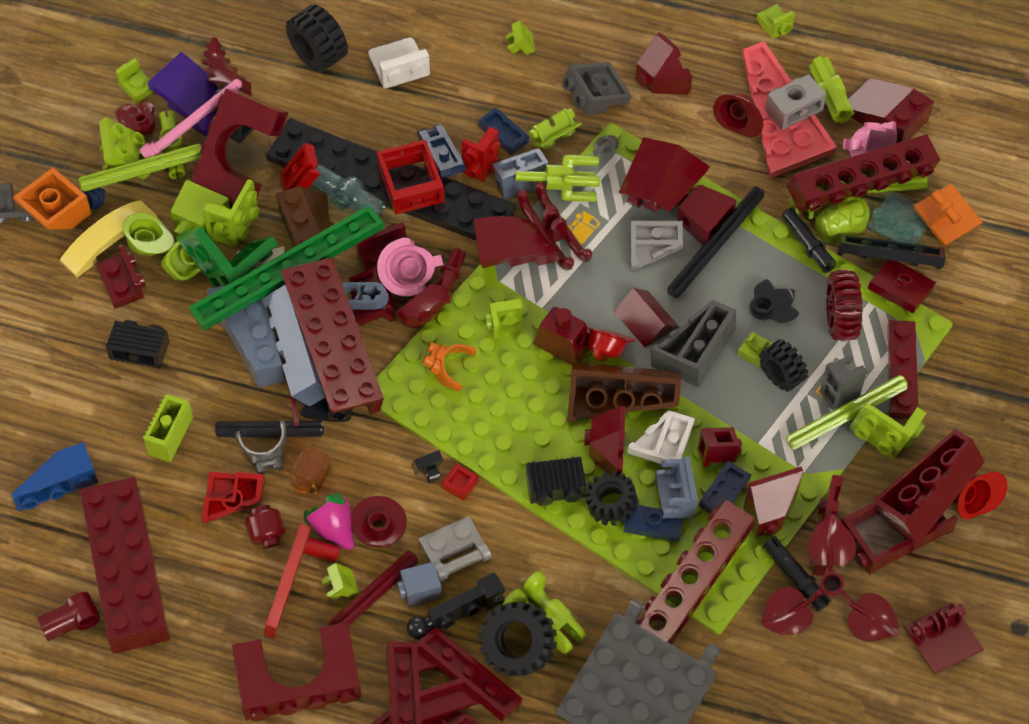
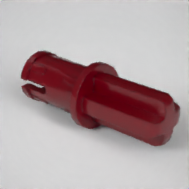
M454 248L446 265L441 267V275L436 284L446 286L451 292L453 284L461 275L459 270L466 257L465 251L460 248Z

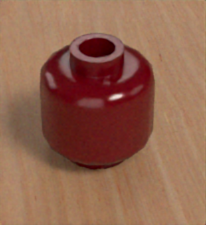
M263 505L250 510L249 516L245 520L250 541L254 545H263L264 549L278 545L280 543L279 539L286 532L279 510L271 508L270 505Z

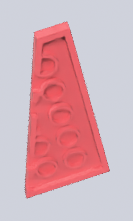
M764 41L743 49L742 58L751 98L763 117L764 126L760 137L770 179L835 154L837 146L815 114L781 130L765 110L767 96L773 89L781 88L792 81Z

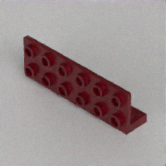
M333 258L283 269L281 275L330 412L337 413L360 406H367L369 414L380 412L384 397Z

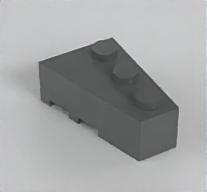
M711 300L692 315L684 326L678 330L674 329L661 344H655L650 348L651 367L658 370L681 372V380L699 387L736 329V310Z

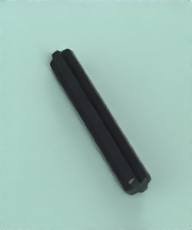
M218 421L215 425L217 437H235L236 431H240L242 437H281L282 434L280 421ZM285 421L287 437H322L324 434L323 421H299V426H295L294 421Z

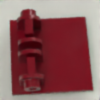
M952 602L904 625L905 630L934 675L984 651L963 619L966 611L962 604L956 605Z

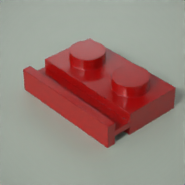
M304 143L280 173L283 191L299 186L309 188L320 175V171H316L318 159L313 145Z

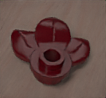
M143 101L137 107L132 104H126L116 110L118 123L142 135H148L155 129V118L153 116L155 109L150 102Z

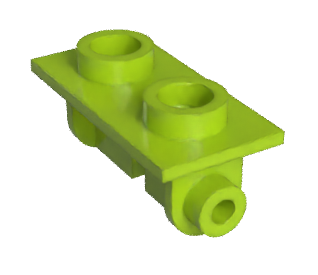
M564 108L550 117L553 122L552 127L548 119L531 127V130L528 132L532 140L536 141L530 145L532 147H541L542 149L549 148L555 144V140L562 136L564 138L576 132L575 128L581 126L582 122H574L575 114L571 108L568 110Z

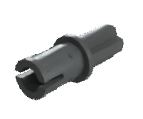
M613 135L600 137L593 145L595 147L593 154L595 156L598 154L601 156L611 155L619 146L618 139Z

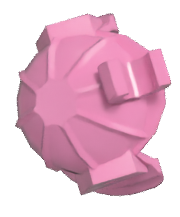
M894 121L884 124L865 122L864 127L858 129L851 139H844L843 149H848L852 157L896 144V123Z
M401 238L389 243L383 249L378 259L377 271L380 281L387 290L399 296H413L426 288L425 284L432 277L435 268L442 266L443 261L441 255L432 257L431 253L424 248L415 246L414 241H411V239Z

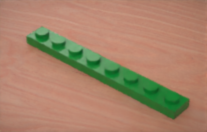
M368 205L189 306V312L201 329L206 331L284 286L285 283L281 275L283 269L333 258L384 229V223Z

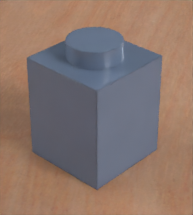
M434 562L400 571L401 581L397 582V587L401 599L406 598L409 608L442 599L441 584Z

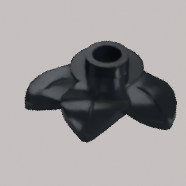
M768 279L761 281L754 289L755 298L751 301L749 307L751 315L758 320L772 319L780 323L796 319L799 316V312L791 307L795 290L774 289Z

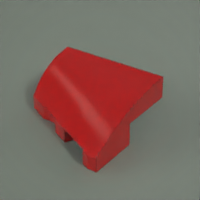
M209 471L201 522L208 523L261 503L265 484L264 474L244 472L233 474Z

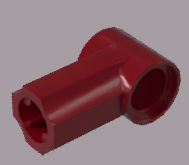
M80 592L67 599L66 605L37 617L47 641H50L74 629L82 631L94 627L99 623L100 615L91 595L88 592Z

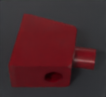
M697 185L690 194H686L676 204L679 206L677 221H683V228L704 245L735 209L737 200L706 186Z
M552 307L539 325L533 345L570 365H573V362H581L589 351L587 348V324L573 316L567 308Z

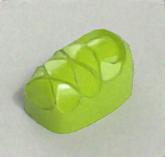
M848 197L841 203L824 209L815 218L814 229L825 243H839L841 234L857 236L866 229L870 209L862 198Z
M178 241L173 244L161 261V266L165 272L175 281L188 280L201 271Z

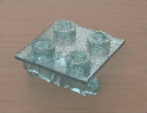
M890 191L880 208H875L872 214L873 218L867 228L892 241L917 244L928 226L913 209L915 203Z

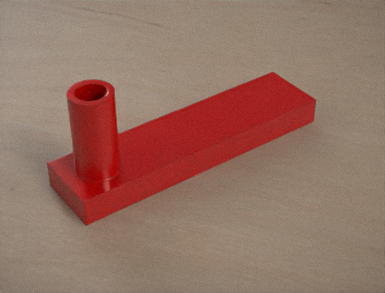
M303 524L299 526L265 625L264 636L275 639L303 554L333 563L337 561L341 547L310 538L311 527Z

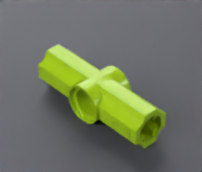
M819 56L814 58L809 68L815 82L826 93L824 105H827L834 122L845 123L849 121L851 116L854 115V111L846 96L847 92L839 74L836 75L828 57Z

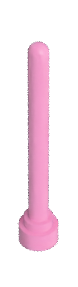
M235 79L225 88L239 90L242 87V82L239 79ZM225 88L156 143L152 142L151 144L147 143L139 150L144 158L163 154L162 151L218 107L219 97L225 91Z

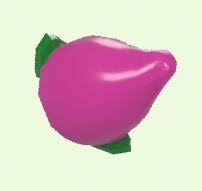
M340 493L326 496L327 502L318 509L313 507L311 511H304V521L306 524L312 526L325 540L347 550H352L355 547L351 529V507L346 496H342Z

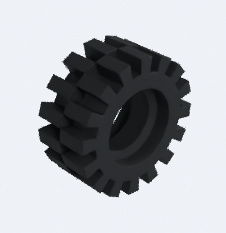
M779 339L760 352V364L764 366L762 368L763 371L768 373L767 377L769 380L772 379L775 386L779 385V389L788 392L808 378L807 374L809 372L806 369V362H802V355L796 353L798 350L795 347L792 349L789 342L786 343L785 340Z
M611 471V476H608L607 472L602 473L603 478L601 479L598 476L594 477L595 484L589 482L588 489H585V499L591 517L594 516L596 522L601 520L602 525L606 526L608 521H611L612 526L617 525V520H620L621 524L625 523V516L631 519L633 517L632 511H637L638 497L632 480L629 477L626 478L623 473H620L618 477L616 471ZM618 493L622 495L621 499L615 503L605 504L601 502L608 494Z

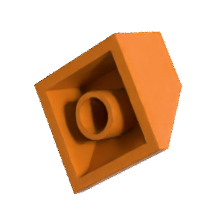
M51 168L13 197L16 203L46 229H73L91 215L87 196L54 168Z

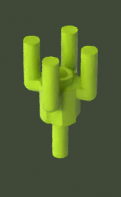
M565 155L562 165H546L545 172L516 171L515 181L545 182L546 190H561V199L563 201L596 202V192L572 191V186L599 187L600 176H596L595 172L573 171V165L598 166L599 156Z

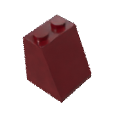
M643 137L619 193L627 198L626 202L634 207L640 208L643 205V207L653 212H658L659 209L670 212L705 175L710 166L678 144Z

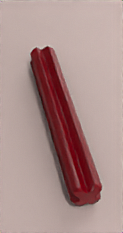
M406 551L329 621V625L348 622L349 627L401 579V570L412 568L418 564L416 555L411 551Z

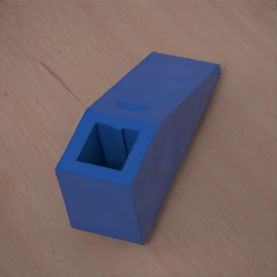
M84 442L57 451L11 494L18 512L24 509H33L38 504L51 499H60L67 493L90 487L98 482Z

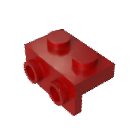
M489 127L478 144L467 139L462 141V160L465 164V171L463 173L469 178L485 182L490 173L494 171L492 164L501 161L499 157L501 146L499 130Z

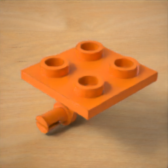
M952 184L947 185L941 190H936L929 197L913 206V209L944 247L983 223Z

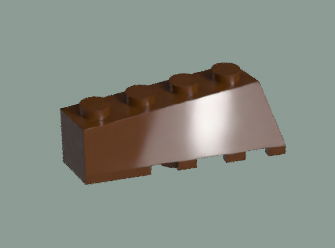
M303 186L276 193L279 213L293 248L330 227L326 193Z
M573 362L567 422L589 417L592 419L620 406L626 407V414L638 410L648 411L679 406L681 372Z

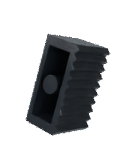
M125 320L124 322L114 321L106 344V350L110 360L135 363L142 366L146 365L147 367L151 366L159 369L162 366L170 340L167 330L159 325L152 324L148 327L138 325V323L132 320Z
M581 457L528 462L526 464V480L530 504L537 503L540 506H547L552 504L553 501L558 500L572 503L586 497V482Z

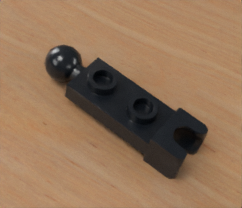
M491 573L477 580L476 587L428 610L427 617L416 616L411 618L407 623V633L414 639H422L427 635L429 628H432V630L435 627L443 630L448 629L457 620L465 616H474L484 606L487 610H490L505 601L502 595L505 593V588L495 573Z

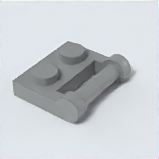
M469 516L419 538V545L428 562H434L440 582L448 579V575L481 560L485 562L492 559L487 545L483 542ZM473 547L476 549L475 551L467 555H464L458 559H455L447 564L443 565L441 563L442 561L451 558L457 554H460L468 549H471Z

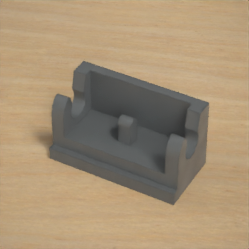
M851 356L844 357L833 364L831 362L826 364L820 393L834 410L861 395L867 370L863 365L856 367L854 370H847L845 365L852 362L853 357Z

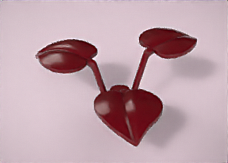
M831 515L823 520L815 528L808 541L807 552L811 562L817 566L828 564V572L821 578L820 589L806 601H804L802 593L795 588L783 587L776 590L769 597L761 620L762 626L774 633L782 635L798 634L805 631L813 621V613L807 607L822 594L828 598H835L841 595L849 606L855 609L849 614L848 626L853 635L858 639L868 642L879 641L897 636L899 633L896 614L891 605L882 596L875 593H864L859 598L858 604H855L847 592L843 590L844 580L839 573L834 572L833 565L843 567L849 564L855 556L856 543L850 531L835 515Z

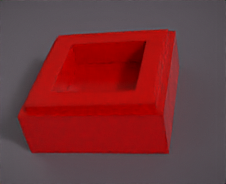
M456 463L442 481L441 488L465 501L479 482V476Z

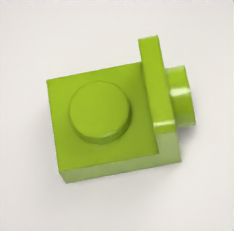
M776 4L758 13L756 21L774 39L792 30L795 14L792 11L785 14Z
M135 58L124 63L116 70L119 86L136 103L153 93L147 83L150 78L140 70L139 62Z
M521 299L489 303V314H485V323L487 330H492L494 339L499 338V325H513L517 322H522L523 307Z

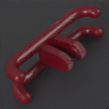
M539 181L535 187L537 198L545 210L543 211L542 222L529 203L527 191L520 190L518 192V202L527 220L534 224L560 254L561 261H557L558 265L565 271L572 270L574 267V259L572 257H565L556 242L562 239L566 240L579 260L589 262L592 258V250L589 248L584 249L568 227L567 221L561 217L557 207L550 201L545 183Z

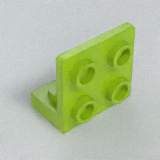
M247 180L232 209L209 202L204 206L203 215L206 230L213 242L237 249L240 242L247 238L251 222L256 221L259 215V207L256 201L257 192L255 191L253 180Z

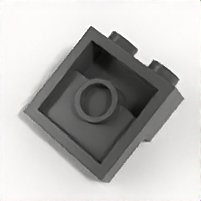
M610 62L570 65L562 80L563 88L566 91H570L574 97V106L581 108L584 115L605 113L608 106L629 104L632 98Z

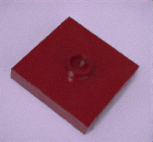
M888 260L870 281L867 289L914 314L934 289L936 282L898 261Z

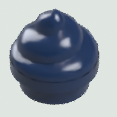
M100 187L83 192L87 196L90 210H97L104 205L106 191Z

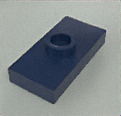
M496 107L477 120L478 127L485 133L489 127L499 130L501 147L510 155L530 142V136Z
M727 461L700 500L698 507L711 514L712 510L717 505L721 507L725 500L734 504L750 481L752 474Z
M637 505L636 512L632 511L633 517L631 519L626 516L623 532L679 542L683 518H663L661 509Z

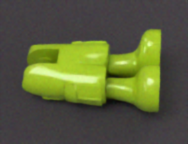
M537 571L528 578L522 591L518 588L511 592L502 605L510 602L529 603L528 599L547 612L546 617L551 618L554 622L551 626L557 632V636H554V642H557L556 650L567 654L573 647L560 630L563 628L579 643L587 634L574 619L570 609L561 600H550L544 589L547 578L541 571Z

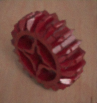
M831 271L827 278L825 299L827 326L829 327L830 336L833 340H840L841 342L856 340L860 335L861 323L863 321V301L859 277L855 271Z

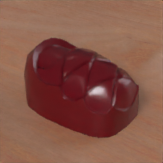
M430 284L399 309L395 315L408 328L420 327L433 320L445 305L452 303L451 293L444 285Z

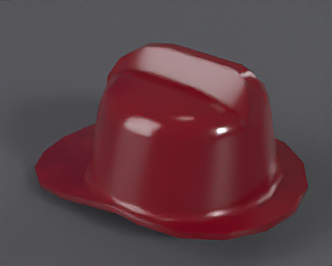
M742 93L734 95L724 94L715 100L713 113L717 122L723 128L750 138L757 137L762 132L764 126L762 114L748 95Z

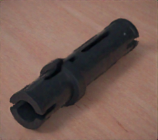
M794 208L785 210L782 213L783 215H781V220L803 245L806 255L815 260L823 273L832 271L837 262L826 250L824 242L816 238Z
M773 536L762 546L797 587L796 589L807 599L820 589L815 582L817 579L813 575L810 576L778 540L777 536ZM822 594L811 604L817 612H820L832 600Z

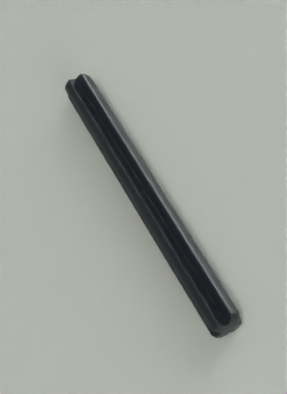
M758 186L752 187L667 288V293L673 298L681 296L764 198L765 192L763 189H760Z

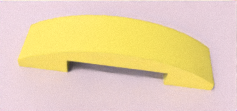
M141 200L126 204L110 212L90 226L67 249L60 261L70 272L79 277L97 263L96 256L125 236L122 226L123 221L128 216L134 213H148L155 217L157 215Z

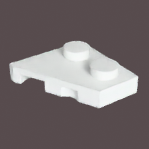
M673 411L666 412L658 423L651 425L645 430L644 435L639 440L629 444L627 453L660 464L665 459H682L695 418Z

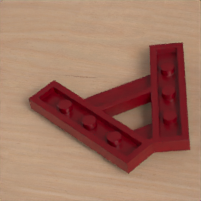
M437 627L417 643L388 641L390 724H422L424 721L477 704H481L503 722L521 706L523 700L521 696ZM437 667L452 680L451 682L420 691V672Z

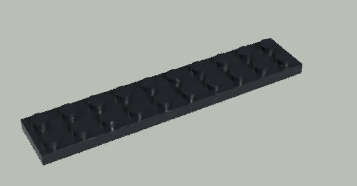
M289 118L283 127L281 135L276 138L266 153L267 161L286 167L304 143L313 145L318 159L316 171H320L317 180L392 208L378 169V151ZM412 164L388 170L395 190L430 182L426 170ZM445 177L441 178L444 186L443 203L404 213L477 241L474 219L492 216L512 217L516 211V204Z

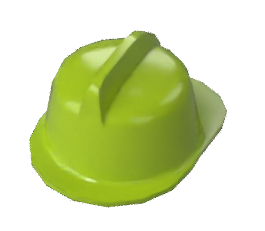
M134 213L123 221L122 229L127 238L128 246L137 254L150 257L154 254L169 251L174 244V238L157 217L151 214Z

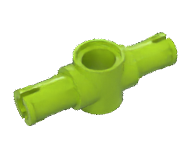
M165 111L159 114L162 128L159 140L176 127L175 113L173 111H167L168 117H166ZM182 135L166 147L162 153L184 148ZM183 164L168 168L169 177L172 179H177L176 172L179 173V179L185 176Z

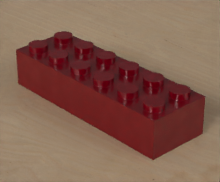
M136 477L80 489L106 633L113 654L171 640L141 493Z

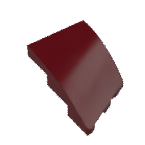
M509 216L474 219L478 253L482 268L507 262L510 267L534 261H536L538 266L561 261L560 254L530 220Z

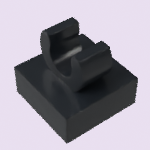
M440 450L413 460L411 466L414 474L424 472L428 484L439 480L441 476L437 466L442 463L443 457Z

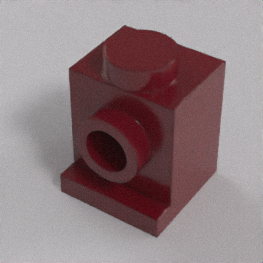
M734 427L701 429L697 450L703 467H709V463L737 461L738 455L742 453V441L740 438H737Z

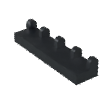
M847 234L840 235L837 255L841 256L845 253L859 255L862 259L873 257L886 259V262L888 260L912 263V266H918V264L935 266L936 269L940 270L944 267L946 259L944 248Z

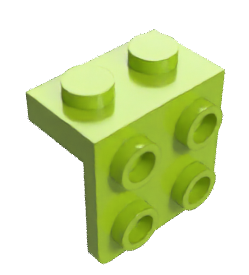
M866 403L849 428L859 439L866 440L883 455L895 459L903 447L908 450L913 441L919 436L925 427L921 421L927 413L917 407L904 426H902L871 404Z

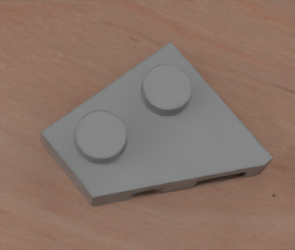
M683 221L630 222L631 270H637L683 248Z

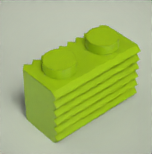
M166 394L164 399L161 400L162 403L159 404L160 408L157 409V413H154L155 417L150 422L151 426L147 427L148 431H145L146 435L143 436L149 456L171 462L194 416H192L193 413L189 401Z

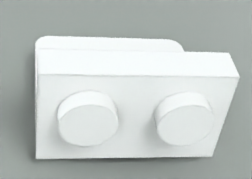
M406 38L368 51L369 59L384 89L430 75L429 55L426 49L419 51L413 38Z

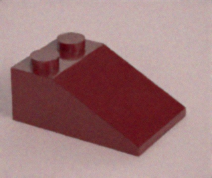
M869 78L848 99L854 111V115L851 118L863 126L865 122L884 124L894 121L897 127V143L909 140L929 120L934 104L932 99L914 88Z

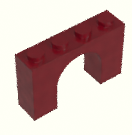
M225 88V91L218 100L219 107L216 116L210 122L208 138L201 147L202 155L199 163L193 169L192 182L229 198V202L234 204L247 180L252 179L239 174L229 164L226 146L230 135L237 128L246 125L269 136H280L289 112L236 89ZM253 180L258 198L262 184Z
M348 622L319 627L324 653V665L320 674L312 682L300 687H286L278 684L270 677L267 672L261 639L232 645L245 720L262 721L271 715H292L301 709H321L330 703L339 702L346 704L362 697Z

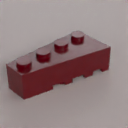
M954 429L874 498L872 502L886 524L918 545L985 461L972 438Z

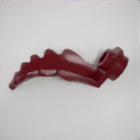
M212 37L210 43L206 44V48L209 50L203 52V55L208 59L202 60V64L210 66L203 69L206 74L212 75V77L207 78L208 81L225 85L226 83L230 84L235 79H239L242 82V87L239 90L252 96L251 83L246 81L245 76L236 74L237 69L235 67L229 66L230 59L224 57L226 52L221 50L222 44L218 42L216 37Z

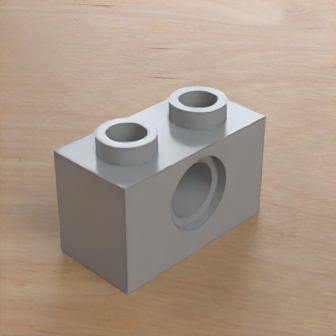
M808 74L802 78L794 79L788 85L773 89L767 96L765 110L783 130L822 111L826 93Z

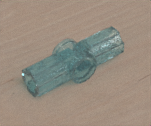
M321 164L317 166L316 171H320V175L312 185L331 195L332 201L337 207L341 209L351 207L359 211L369 205L380 217L386 203L365 191L363 184L357 178L348 177L345 179Z

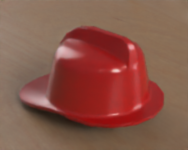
M587 327V330H589L587 348L594 352V358L601 362H605L609 358H619L628 343L636 342L634 338L621 333Z
M997 471L979 476L974 475L952 502L960 518L968 520L996 509L1006 496L1008 488L1007 479L1002 473Z

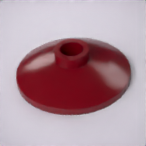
M385 496L365 498L355 506L351 514V529L354 535L362 543L372 547L390 546L396 543L406 530L407 518L404 509L395 500ZM378 523L381 524L383 527L375 528L373 525Z

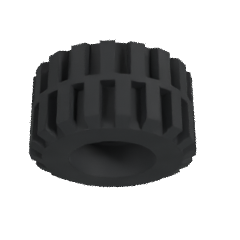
M311 4L286 22L287 36L291 46L299 58L314 71L324 72L347 56L348 44L346 37L334 17L323 7Z
M510 602L505 603V605H499L494 608V612L488 613L485 617L487 619L486 623L481 624L480 629L483 630V633L478 635V642H482L483 647L479 648L480 652L486 655V663L494 666L493 670L498 673L503 672L506 676H524L542 669L546 666L545 663L552 659V650L556 649L557 642H554V636H557V632L552 629L551 625L554 622L551 618L546 617L547 612L543 609H538L537 605L532 603ZM515 621L524 623L532 634L531 648L524 656H514L507 650L504 643V633L507 627Z

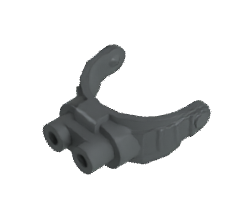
M280 420L282 434L279 443L273 449L266 452H254L247 449L242 442L240 431L235 432L236 440L244 453L249 456L252 465L256 466L257 474H265L270 468L274 471L283 469V450L287 437V427L284 420Z

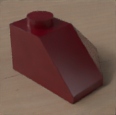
M659 32L637 62L635 79L640 86L647 88L651 93L688 95L691 92L692 75L688 68L684 69L678 59L681 56L678 47Z
M623 406L592 418L591 428L585 429L584 446H590L589 457L607 472L609 476H611V471H616L618 477L620 473H623L622 456L624 453L626 407Z

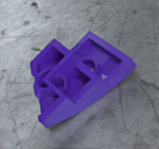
M182 52L147 82L150 90L167 100L168 107L185 118L210 100L213 94L219 90L215 83L208 81L207 78L209 76L205 71ZM211 111L192 128L206 136L209 132V124L212 117H214V112Z

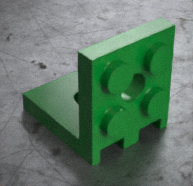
M201 226L183 231L176 237L177 241L213 287L219 284L221 286L226 285L228 282L232 283L255 270L253 266L258 261L264 262L273 255L272 249L278 245L272 236L254 240L228 261Z

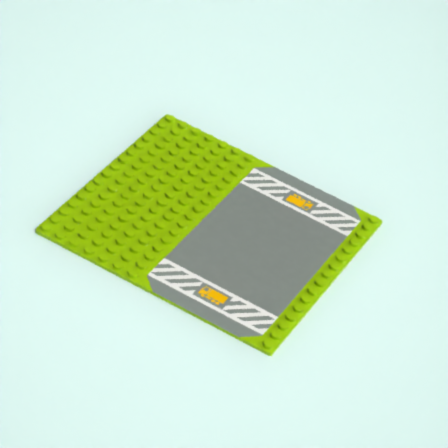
M610 123L580 155L595 156L593 154L595 150L593 145L602 136H615L619 141L618 148L609 156L596 155L599 156L598 166L573 165V171L595 172L596 176H600L599 187L572 186V191L596 192V202L563 201L561 199V190L546 191L550 201L557 207L561 217L567 221L568 227L582 247L592 250L591 260L589 262L579 260L566 240L562 239L556 242L565 257H572L574 259V267L569 271L562 269L557 262L538 266L536 261L514 267H510L507 262L487 268H482L480 264L453 293L452 303L445 305L433 320L426 323L377 377L384 397L380 411L657 596L662 590L660 586L668 573L673 574L678 568L677 561L685 550L689 552L695 544L692 541L700 528L705 529L709 524L710 520L708 518L710 513L698 507V505L726 464L709 463V467H703L697 450L702 428L734 427L737 438H740L742 441V453L738 455L736 462L731 463L752 474L749 482L802 466L803 475L797 498L783 528L772 536L762 535L756 537L752 530L691 617L708 630L719 635L723 633L775 564V561L762 546L773 536H777L778 540L787 548L818 507L820 498H824L827 495L832 475L841 476L867 442L866 440L859 439L850 430L849 427L855 419L853 418L795 450H792L787 444V435L834 410L820 393L826 364L830 362L833 364L844 357L851 356L853 357L852 362L845 365L847 370H854L856 367L863 365L867 370L861 395L889 381L887 324L889 320L914 321L916 323L917 374L949 333L953 324L950 320L922 304L913 314L870 291L867 287L873 279V275L826 248L828 253L837 262L832 271L848 270L856 272L861 284L863 301V321L859 337L856 340L846 342L833 340L827 326L825 309L826 283L831 271L823 273L815 260L806 255L805 248L788 226L757 207L748 215L681 296L673 298L667 293L668 286L700 250L703 244L683 228V248L637 270H631L630 222L677 221L679 206L675 205L670 212L660 209L658 212H653L643 207V205L637 208L626 202L627 198L621 195L619 190L642 140L617 125ZM704 176L687 193L690 194L697 185H703L736 199V206L742 200ZM538 200L532 209L542 222L543 211L545 210ZM768 279L774 289H794L795 296L791 307L799 312V316L786 323H780L772 319L758 320L754 318L750 313L749 307L751 301L755 298L754 289L756 285ZM633 288L648 290L678 324L679 328L676 330L684 326L692 315L711 300L736 310V329L699 387L681 380L679 406L648 411L628 412L625 418V441L622 456L623 474H625L626 478L629 477L632 480V484L634 483L638 497L637 505L661 509L655 477L656 470H669L673 467H662L660 463L628 454V446L631 442L635 443L644 435L645 430L651 425L658 423L660 418L668 411L695 418L682 459L690 457L698 501L694 517L683 518L679 542L623 532L625 523L621 524L620 520L616 521L617 525L615 526L611 525V521H608L607 526L602 525L601 520L596 522L594 516L591 517L585 497L572 503L558 500L553 501L552 504L547 506H540L537 503L530 504L526 480V464L528 462L554 461L555 459L560 460L561 458H576L579 456L582 459L586 489H588L589 482L595 484L594 477L598 476L601 479L603 478L602 473L605 472L589 457L590 446H584L585 429L591 428L590 417L567 422L572 365L533 345L539 325L552 307L569 309L573 316L584 321L589 328L621 333L636 340V342L628 343L621 356L617 359L609 358L605 362H601L595 359L594 352L589 350L581 362L656 369L651 367L650 348L655 344H661L669 337V334L645 348L613 312ZM521 299L523 307L522 322H517L513 325H499V338L494 339L492 330H487L485 323V314H489V303ZM752 331L772 343L783 339L786 343L789 342L792 349L795 347L798 350L796 352L798 355H802V362H806V369L809 372L807 374L808 378L791 391H782L779 389V385L775 386L773 384L774 381L772 379L769 380L767 377L768 373L762 369L764 368L763 365L761 368H758L737 356L738 349ZM431 342L439 346L444 344L448 347L455 344H464L476 349L477 352L474 356L461 352L447 354L444 358L445 371L451 379L463 386L461 391L458 392L442 385L436 379V375L429 371L430 368L422 364L425 355L430 354L427 352V348ZM889 399L875 406V408L887 415L889 412ZM748 484L734 503L735 506L742 510ZM611 493L606 495L601 502L612 504L619 501L622 495ZM718 530L714 535L724 539L729 536V533L726 530ZM703 552L698 557L702 561H710L714 556L709 552ZM686 575L682 580L686 584H694L698 579L694 575ZM675 597L667 600L674 607H678L682 603L680 599Z

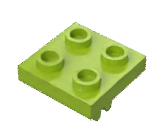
M107 117L99 122L102 141L100 153H103L104 162L106 163L102 167L103 170L145 159L139 150L145 145L144 135ZM150 173L139 176L137 178L144 180L150 175Z

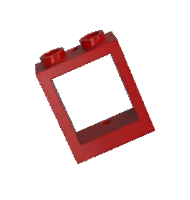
M426 140L411 142L407 145L387 148L377 152L378 169L395 215L444 202V186ZM423 162L430 182L395 190L388 170Z

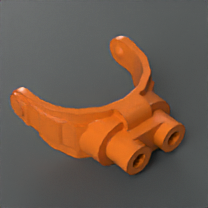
M431 342L427 348V352L430 354L425 355L422 364L430 368L429 371L436 375V379L442 385L458 392L461 391L463 386L451 379L445 371L444 358L447 354L461 352L474 356L477 352L476 349L464 344H455L448 347L444 344L439 346Z

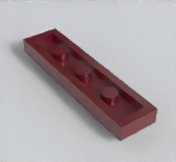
M889 320L887 324L888 379L891 380L898 375H902L908 384V388L905 391L889 399V417L909 419L918 407L916 323L914 321Z

